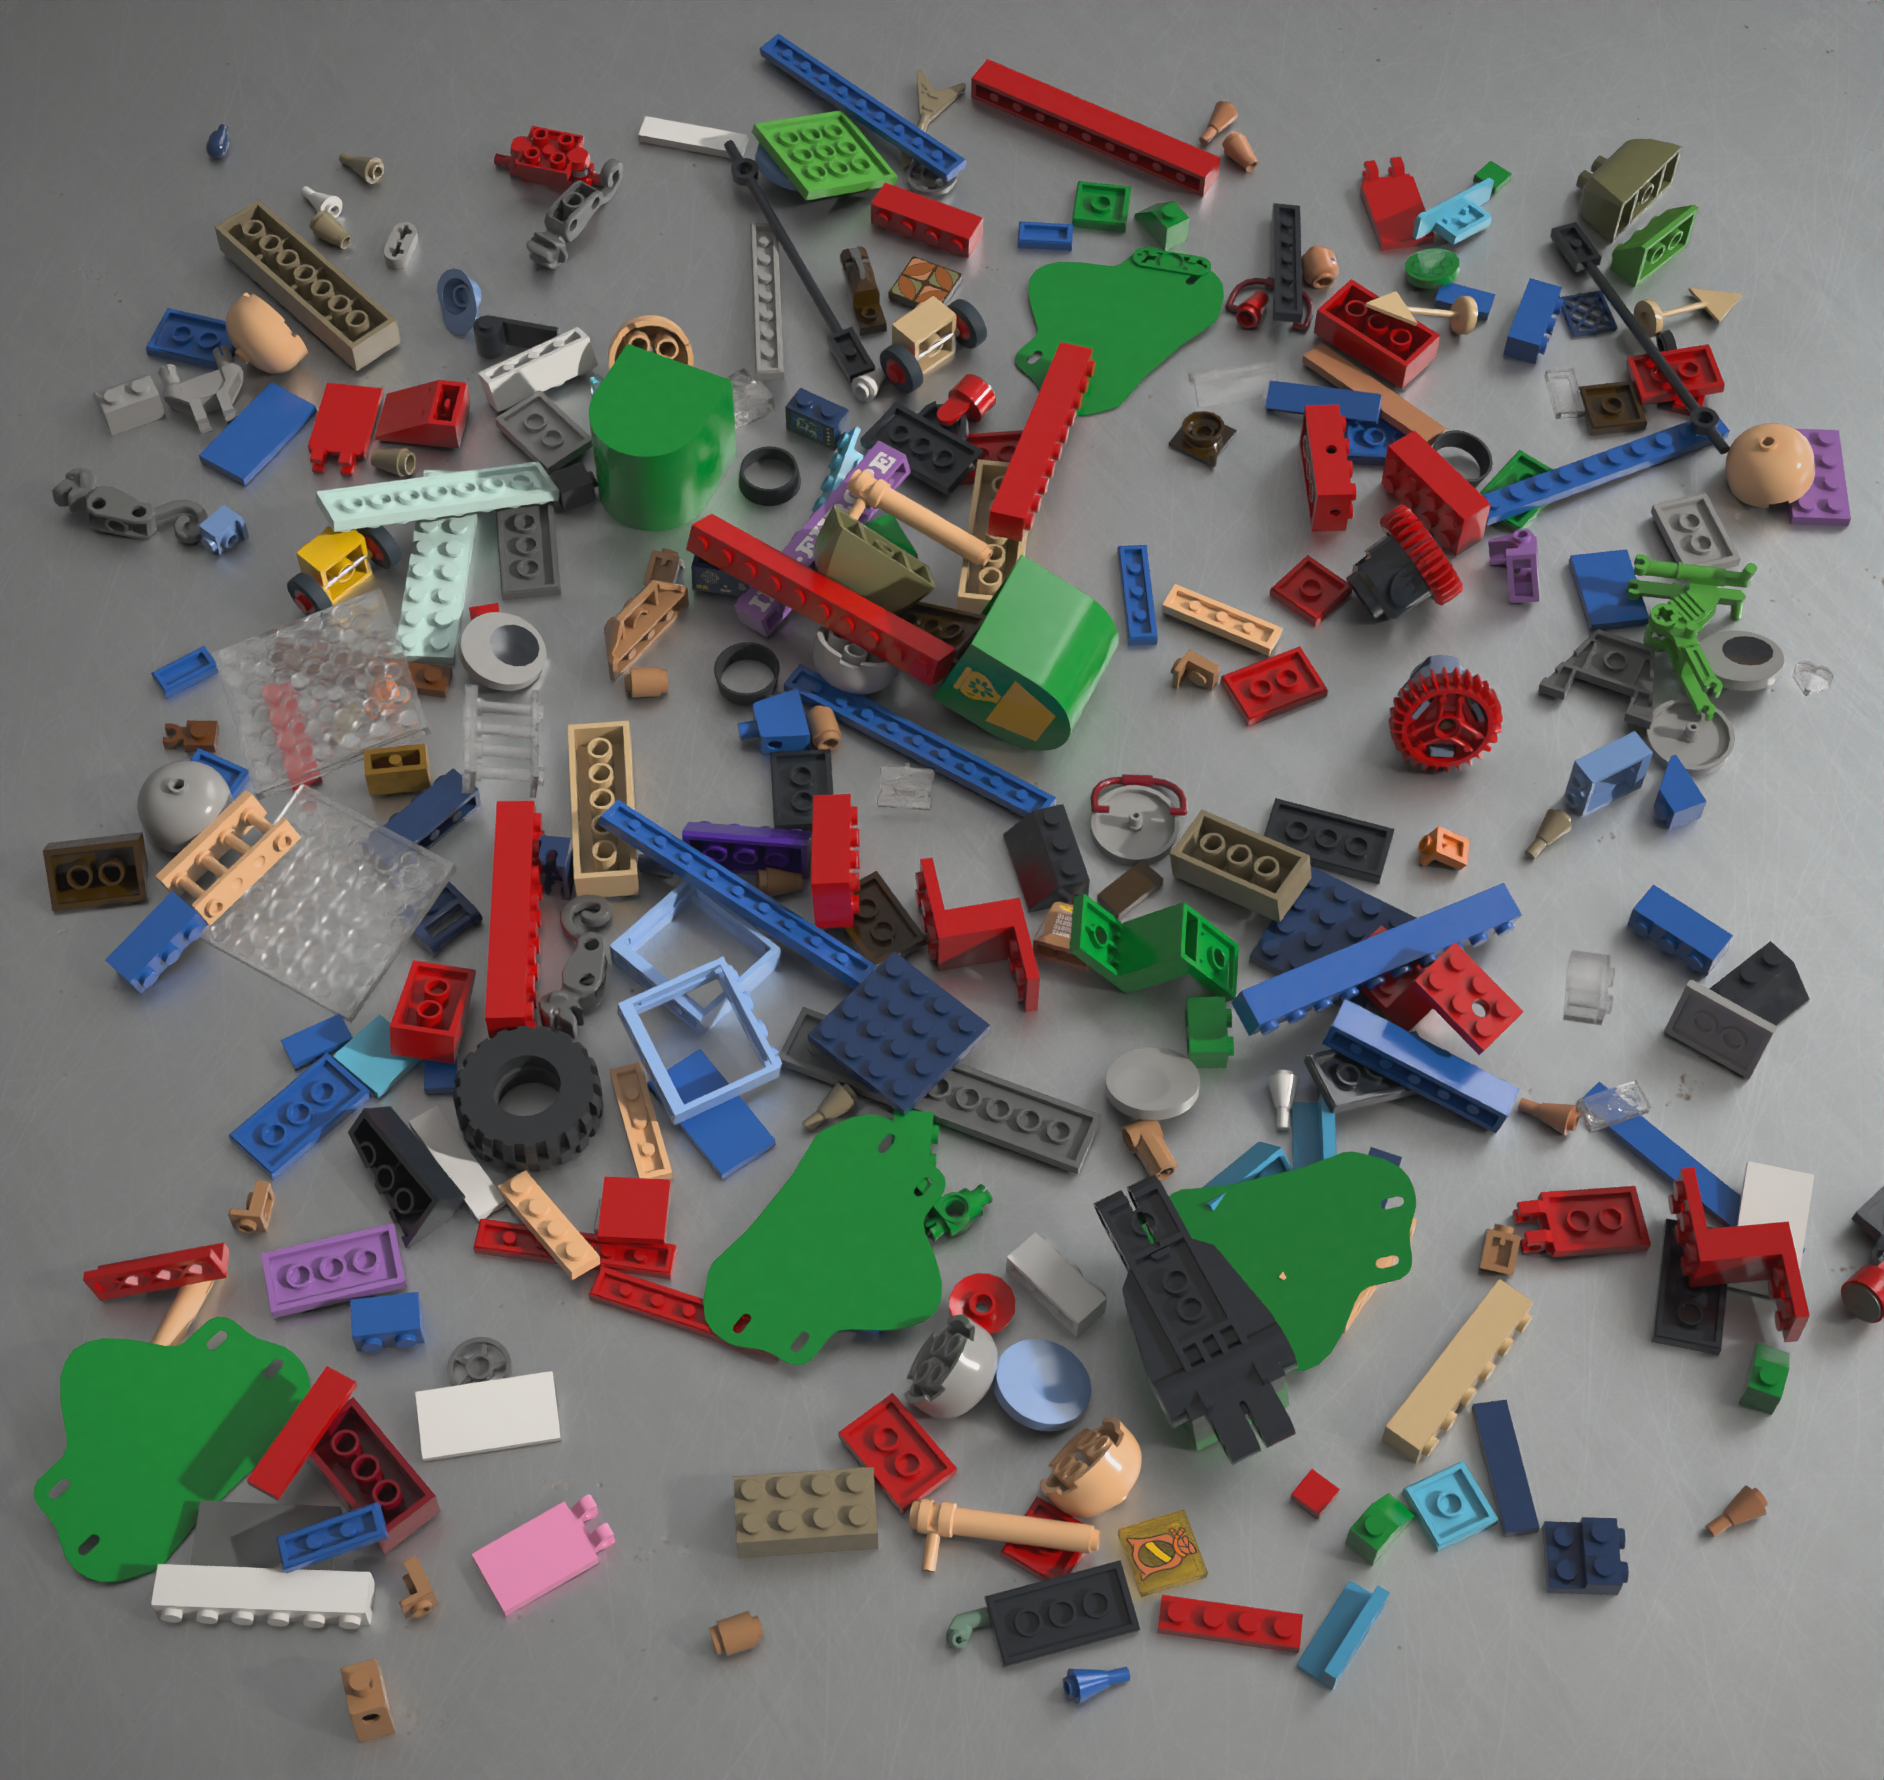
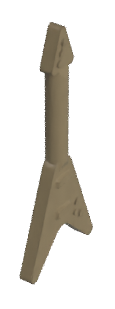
M918 70L917 89L920 118L916 126L925 132L929 122L935 119L965 91L966 84L960 83L943 90H935L923 71ZM904 152L901 153L902 170L906 171L915 160Z

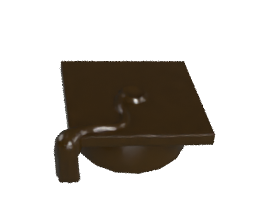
M1194 411L1184 419L1182 427L1171 439L1169 446L1198 458L1213 468L1217 465L1218 456L1236 435L1237 430L1225 425L1221 417L1215 413Z

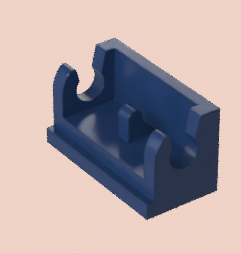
M540 835L539 859L544 867V874H546L544 883L545 893L550 895L552 885L559 883L563 886L561 888L562 900H571L574 885L571 838Z

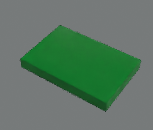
M1519 450L1481 490L1480 494H1487L1553 469ZM1546 505L1538 506L1496 523L1514 533L1516 530L1525 529Z

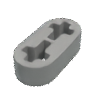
M401 222L393 227L384 247V258L389 268L401 269L409 264L418 243L417 229L412 223Z

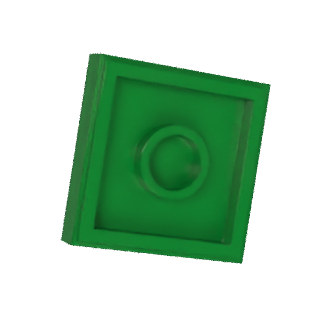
M1078 181L1072 217L1073 227L1126 232L1131 186Z

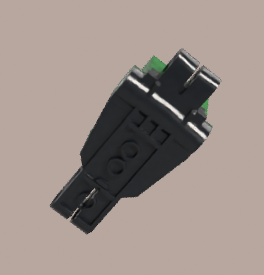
M1155 1174L1150 1175L1127 1187L1129 1197L1136 1209L1135 1211H1133L1127 1196L1124 1195L1122 1190L1093 1203L1108 1237L1128 1272L1122 1288L1128 1321L1133 1329L1150 1387L1170 1426L1174 1429L1184 1425L1197 1451L1219 1441L1232 1465L1261 1452L1259 1442L1250 1426L1252 1424L1266 1448L1295 1435V1428L1285 1410L1289 1406L1286 1373L1298 1368V1363L1286 1335L1272 1313L1215 1245L1192 1239ZM1144 1224V1226L1146 1227L1150 1237L1154 1242L1153 1244H1151L1147 1236V1233L1144 1231L1141 1225Z

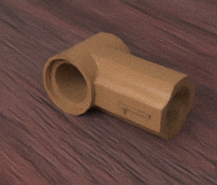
M1139 1119L1121 1128V1134L1127 1148L1132 1154L1136 1153L1149 1176L1155 1174L1158 1180L1163 1181L1170 1178L1178 1170V1164L1163 1141V1132L1157 1120Z

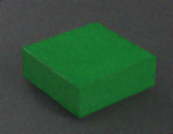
M1490 161L1474 175L1473 182L1480 183L1491 178L1494 180L1491 193L1495 195L1511 181L1512 174Z

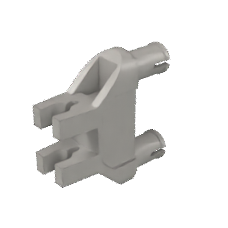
M221 346L223 356H221L218 347L212 352L219 368L218 370L183 382L180 381L177 369L172 364L167 365L169 375H167L164 366L158 371L165 387L163 391L165 402L177 411L194 417L201 434L212 431L206 416L207 413L222 409L228 425L237 417L232 404L241 389L244 374L242 368L235 364L228 346Z

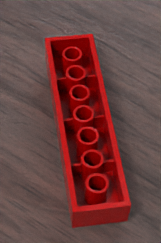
M497 801L485 1007V1021L489 1039L495 1037L497 1032L505 1029L507 1031L515 1030L517 1026L537 1028L534 1009H538V991L535 990V982H539V963H536V955H540L541 950L540 936H537L538 928L542 926L541 909H539V901L543 900V885L540 882V875L544 874V867L539 859L540 835H545V831L542 830V813H536L534 801Z

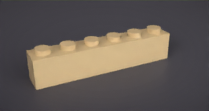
M1499 1279L1386 1425L1381 1440L1415 1464L1423 1454L1429 1457L1439 1442L1436 1438L1442 1429L1447 1432L1458 1417V1414L1455 1413L1461 1404L1466 1407L1475 1396L1477 1390L1474 1386L1480 1379L1486 1382L1496 1367L1493 1361L1498 1355L1504 1358L1514 1344V1340L1511 1339L1516 1331L1523 1333L1533 1318L1529 1314L1533 1301Z

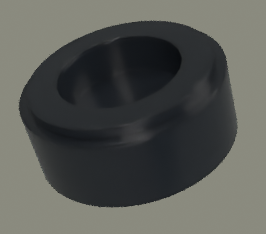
M1669 329L1658 332L1656 343L1660 352L1677 349L1675 338Z

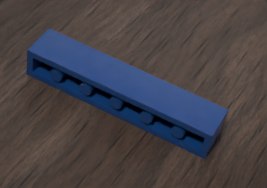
M1346 999L1336 1013L1322 1042L1323 1045L1340 1052L1494 1133L1499 1131L1507 1119L1519 1092V1088L1484 1071L1478 1066L1451 1054L1449 1051Z

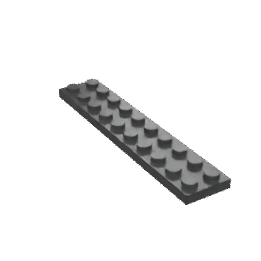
M803 1007L779 1054L782 1062L781 1066L835 1085L837 1082L841 1086L848 1084L855 1093L887 1104L808 1041L807 1034L827 1015ZM960 1063L911 1109L914 1111L934 1112L933 1122L1078 1174L1102 1119L1101 1114Z

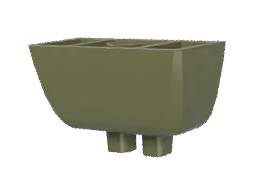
M1632 139L1625 142L1608 159L1599 155L1591 166L1590 171L1593 174L1584 170L1577 179L1576 186L1583 190L1579 203V210L1583 217L1602 236L1613 243L1673 184L1683 147L1653 139Z
M833 505L813 548L814 561L820 574L895 615H900L909 610L936 588L929 566Z

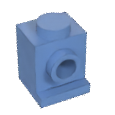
M225 505L221 506L199 525L202 536L201 543L211 553L216 552L221 555L227 549L233 547L240 538L245 541L249 538L245 519Z

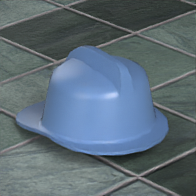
M455 268L446 270L441 275L437 285V294L443 319L451 333L463 335L472 329L476 321L477 309L482 298L481 289L462 270Z

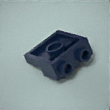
M1582 1517L1580 1522L1544 1521L1542 1531L1547 1593L1619 1594L1623 1583L1628 1582L1629 1570L1628 1563L1620 1559V1549L1624 1550L1626 1536L1624 1528H1618L1617 1518Z

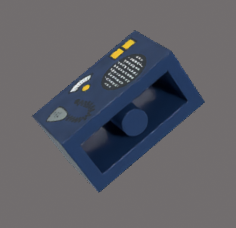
M694 555L691 565L692 590L740 597L751 587Z

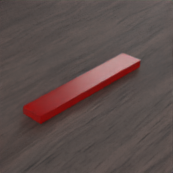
M480 1218L473 1247L474 1253L558 1264L525 1224ZM579 1232L600 1256V1264L593 1269L600 1270L601 1266L626 1274L671 1280L677 1245L667 1243L661 1245L598 1241V1234Z
M601 1266L589 1293L590 1300L733 1346L718 1337L709 1327L704 1315L702 1298ZM749 1314L742 1315L733 1326L734 1333H741L751 1320ZM733 1346L776 1361L779 1360L778 1357L764 1350Z

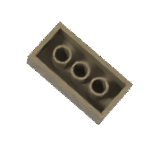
M1205 810L1199 812L1169 853L1173 876L1279 923L1312 878L1310 855Z
M873 1467L733 1476L738 1558L878 1549Z

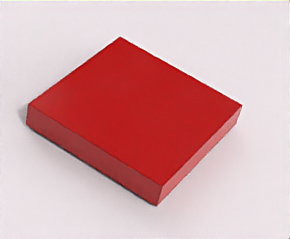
M1309 555L1304 557L1270 589V596L1314 627L1352 593V588L1348 582Z
M604 1176L597 1235L598 1241L665 1245L671 1180Z
M1036 1496L1024 1515L1084 1524ZM1007 1542L1000 1552V1557L1040 1581L1073 1573L1085 1553Z

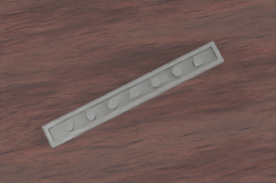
M769 223L750 224L756 381L783 380L784 363L778 239Z

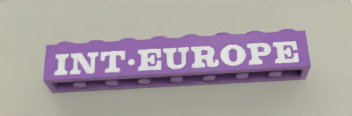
M878 441L872 449H869L864 454L859 464L847 473L845 480L836 490L829 494L824 504L812 513L809 521L800 531L793 535L789 544L781 552L818 572L813 557V548L817 536L833 505L848 514L856 502L857 498L851 495L852 492L847 490V484L853 473L857 469L863 472L867 470L874 474L875 479H883L890 483L892 489L896 490L911 473L906 455ZM867 505L857 521L862 524L867 523L878 509ZM752 586L738 598L737 603L734 605L740 622L767 638L792 610Z

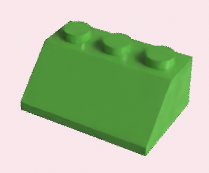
M1696 205L1667 209L1660 216H1654L1646 227L1642 230H1636L1628 241L1616 246L1612 252L1613 260L1610 270L1632 286H1638L1688 246L1699 207Z

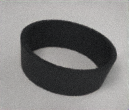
M1452 430L1442 433L1435 440L1433 448L1436 451L1444 447H1456L1466 451L1476 460L1480 468V477L1466 479L1474 488L1490 473L1493 465L1492 455L1485 443L1478 437L1465 431Z
M766 446L757 448L744 457L740 466L738 485L743 496L749 501L762 506H776L788 502L798 493L801 486V476L797 462L791 453L779 447ZM766 459L783 461L795 470L789 482L773 489L754 486L746 479L744 471L753 463Z
M753 642L737 643L723 650L715 661L714 674L720 692L733 703L753 705L757 701L769 698L777 687L780 664L776 655L764 645ZM745 659L757 660L766 664L774 675L773 681L767 687L752 693H740L727 688L721 682V677L729 665Z

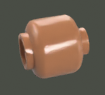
M1319 245L1313 246L1301 258L1303 277L1308 285L1322 289L1333 284L1339 274V268L1335 253L1331 249Z

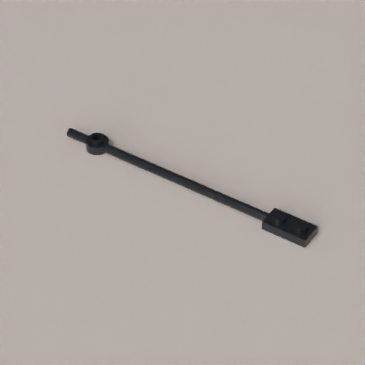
M727 141L724 147L733 161L731 166L733 181L738 185L748 187L831 330L832 334L826 336L827 344L847 379L851 383L853 379L874 371L875 365L853 327L842 329L757 183L759 178L757 163L752 159L743 158L734 141Z
M1574 222L1552 228L1551 239L1575 272L1584 269L1588 272L1691 413L1688 422L1690 430L1698 435L1707 436L1721 455L1726 454L1730 447L1717 430L1718 414L1710 408L1700 407L1597 267L1600 265L1602 257L1579 225Z

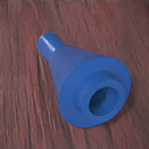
M1127 1667L1109 1671L1068 1669L1067 1677L1063 1678L1064 1692L1068 1699L1072 1698L1073 1702L1078 1705L1109 1688L1110 1685L1130 1681V1673Z

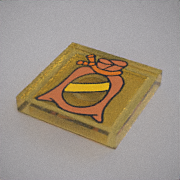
M1184 1509L1118 1529V1536L1141 1597L1207 1578L1208 1571Z

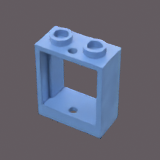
M1634 731L1575 760L1564 794L1570 807L1575 808L1583 817L1641 788L1653 752Z

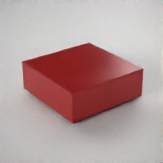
M1311 1469L1292 1492L1290 1498L1319 1519L1337 1497L1340 1489Z

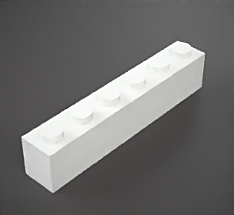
M158 1564L151 1606L157 1617L166 1622H180L182 1618L196 1619L198 1622L205 1624H214L218 1620H231L238 1625H251L253 1621H265L270 1625L279 1627L287 1626L289 1622L303 1623V1625L311 1628H321L324 1624H338L341 1628L357 1629L360 1625H370L376 1584L371 1572L299 1569L286 1573L283 1569Z

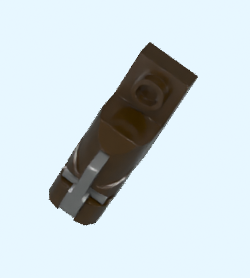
M863 246L844 249L840 254V262L846 282L847 299L859 335L863 336L887 331V323L880 305V293L866 249Z

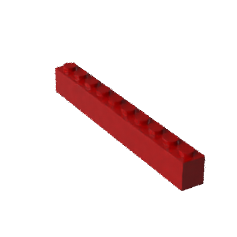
M987 59L971 78V98L1204 197L1218 178L1220 157L1002 64Z
M1063 342L1059 343L990 509L989 535L1022 542L1026 530H1032L1035 518L1033 513H1038L1041 506L1042 496L1040 495H1046L1049 478L1053 477L1056 461L1060 460L1063 444H1066L1068 440L1069 427L1074 425L1076 410H1080L1083 394H1086L1088 389L1089 377L1092 378L1094 375L1096 361L1092 360L1093 349Z
M710 514L692 524L686 550L929 686H932L949 674L956 653V648L714 514Z

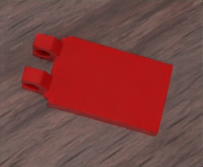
M1401 156L1390 158L1392 167H1388L1389 176L1379 177V170L1375 160L1364 161V168L1366 170L1362 172L1364 180L1361 183L1360 192L1380 250L1433 244L1435 238L1433 231L1417 240L1412 237L1416 217L1421 212H1426L1414 177L1410 176V173L1405 174V167Z
M327 383L308 443V450L311 454L310 463H314L312 472L324 473L330 455L339 456L338 464L342 466L340 470L341 475H353L357 458L366 459L384 398L383 388Z
M1636 1186L1541 1192L1538 1200L1518 1202L1516 1205L1517 1209H1514L1512 1212L1515 1224H1531L1538 1221L1540 1230L1525 1231L1524 1239L1520 1240L1522 1254H1538L1546 1250V1254H1551L1552 1257L1648 1251L1651 1246Z

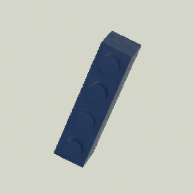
M454 768L445 775L439 776L431 787L425 792L416 795L408 806L402 811L393 814L385 825L366 837L362 843L366 861L392 881L482 806L479 789Z

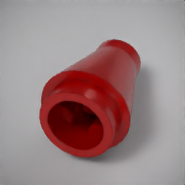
M1256 291L1253 296L1241 303L1236 309L1237 322L1245 328L1259 325L1266 305L1269 302L1268 295L1264 291Z

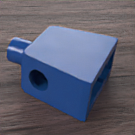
M798 689L755 702L752 705L753 720L737 723L740 741L758 738L760 750L763 754L778 751L810 750V732Z

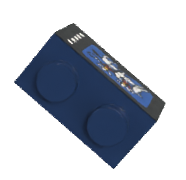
M799 388L785 406L786 429L835 451L838 448L836 444L844 432H850L849 409L803 388Z

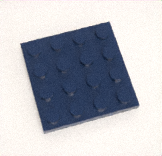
M1311 866V880L1281 922L1271 921L1250 954L1249 962L1278 976L1366 940L1381 925L1386 930H1390L1412 921L1416 917ZM1360 990L1357 996L1348 1000L1360 1005L1364 1009H1367L1371 1002ZM1341 998L1333 1001V1004L1338 1007L1343 1003Z
M893 952L815 1026L807 1036L811 1044L901 1115L905 1116L990 1032V1024L896 952Z

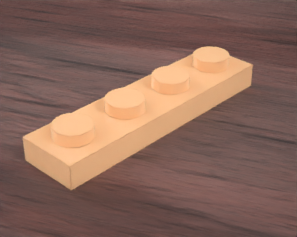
M1174 584L1162 604L1163 613L1268 656L1281 636L1282 627L1177 584Z
M641 1062L610 1069L611 1082L638 1178L673 1179L671 1166Z
M526 1170L498 1186V1191L508 1206L572 1280L600 1264L598 1253Z

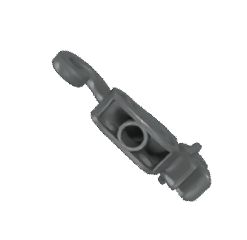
M611 158L603 165L599 181L605 187L601 191L579 180L573 183L549 207L544 220L546 232H534V236L527 242L526 248L531 253L529 255L531 260L548 269H555L560 263H565L568 260V253L564 244L572 242L577 238L600 205L610 201L617 192L623 177V165L620 161Z
M75 468L65 475L66 479L62 480L52 490L53 500L58 506H69L70 512L86 508L89 524L97 531L136 539L153 536L157 531V521L175 514L187 513L197 519L196 526L192 530L185 529L190 525V519L187 515H181L174 523V533L181 542L194 543L202 539L199 525L208 518L205 509L200 504L191 500H175L153 508L150 503L140 502L114 487H97L92 471L87 468ZM96 517L106 518L104 524H97L94 522V519ZM137 524H145L146 531L137 532L134 530V527Z
M598 895L578 896L568 901L562 908L560 913L561 928L563 933L577 948L562 971L561 990H556L542 996L538 1003L542 1026L551 1028L552 1032L562 1031L570 1035L572 1039L578 1037L577 1025H584L582 1009L587 1010L597 1007L604 998L608 964L605 955L606 945L604 939L600 934L592 931L584 934L573 922L574 915L583 909L599 910L597 913H591L587 910L581 912V922L584 925L598 927L609 922L612 915L611 905L607 899Z

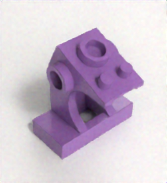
M1527 528L1488 540L1490 565H1507L1510 603L1539 602L1537 537ZM1514 569H1516L1519 572V574H1517L1515 577Z

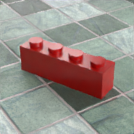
M886 182L871 202L872 224L947 250L953 254L969 258L983 237V217Z

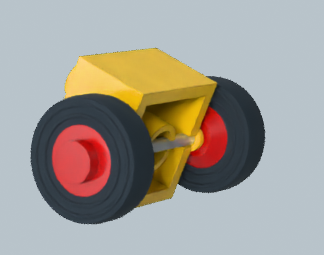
M382 525L377 528L352 529L349 532H334L331 526H328L321 534L309 543L304 544L296 552L301 573L288 581L287 589L297 607L309 619L320 624L333 615V605L373 574L369 559L382 569L389 570L400 562L402 554L395 539Z

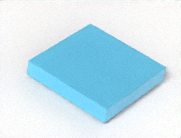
M380 1014L333 1055V1058L378 1099L423 1060L390 1054L389 1027L391 1023Z
M1464 1461L1403 1488L1402 1491L1404 1498L1413 1513L1416 1514L1418 1522L1436 1552L1496 1525L1499 1520Z

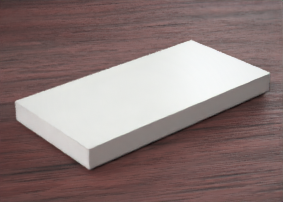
M1748 1161L1745 1169L1737 1226L1789 1221L1800 1269L1814 1175ZM1768 1280L1731 1283L1727 1285V1287L1769 1296Z
M552 1371L415 1392L422 1459L424 1462L561 1441Z

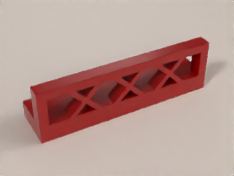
M223 1242L100 1265L96 1270L85 1271L83 1281L100 1301L223 1279L227 1278L229 1248Z

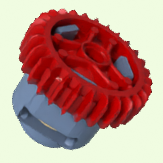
M1434 655L1427 657L1425 661L1414 668L1409 680L1400 688L1397 694L1398 697L1393 698L1394 707L1390 708L1388 723L1395 748L1401 752L1404 760L1410 758L1413 766L1420 762L1423 770L1432 765L1435 773L1439 767H1444L1448 773L1450 766H1456L1459 771L1461 770L1462 763L1467 762L1472 766V758L1477 757L1482 760L1481 751L1491 752L1490 743H1497V734L1502 732L1500 724L1503 722L1502 708L1495 690L1491 689L1487 680L1482 681L1479 674L1472 677L1468 669L1463 670L1458 658L1453 656Z

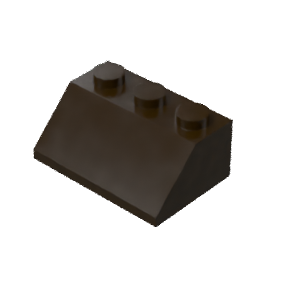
M143 832L48 843L43 849L52 911L148 900V865Z

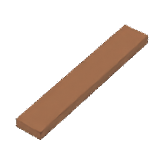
M1323 343L1303 355V364L1339 389L1382 394L1379 416L1407 435L1415 430L1429 445H1433L1437 437L1446 432L1447 428Z

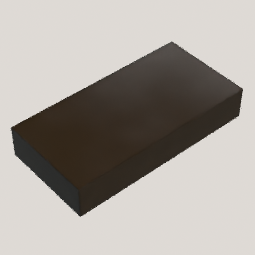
M1140 860L1097 894V901L1119 920L1161 887L1164 879L1147 863Z

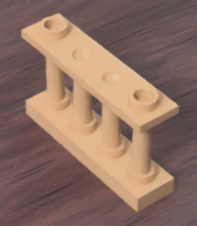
M245 790L155 877L169 893L173 891L180 897L184 892H187L195 898L196 901L192 906L207 924L211 926L288 852L301 837L284 817L275 825L263 818L267 812L253 794ZM254 826L265 835L250 847L241 838ZM232 848L242 857L228 869L218 860ZM207 870H210L219 879L205 891L195 882Z

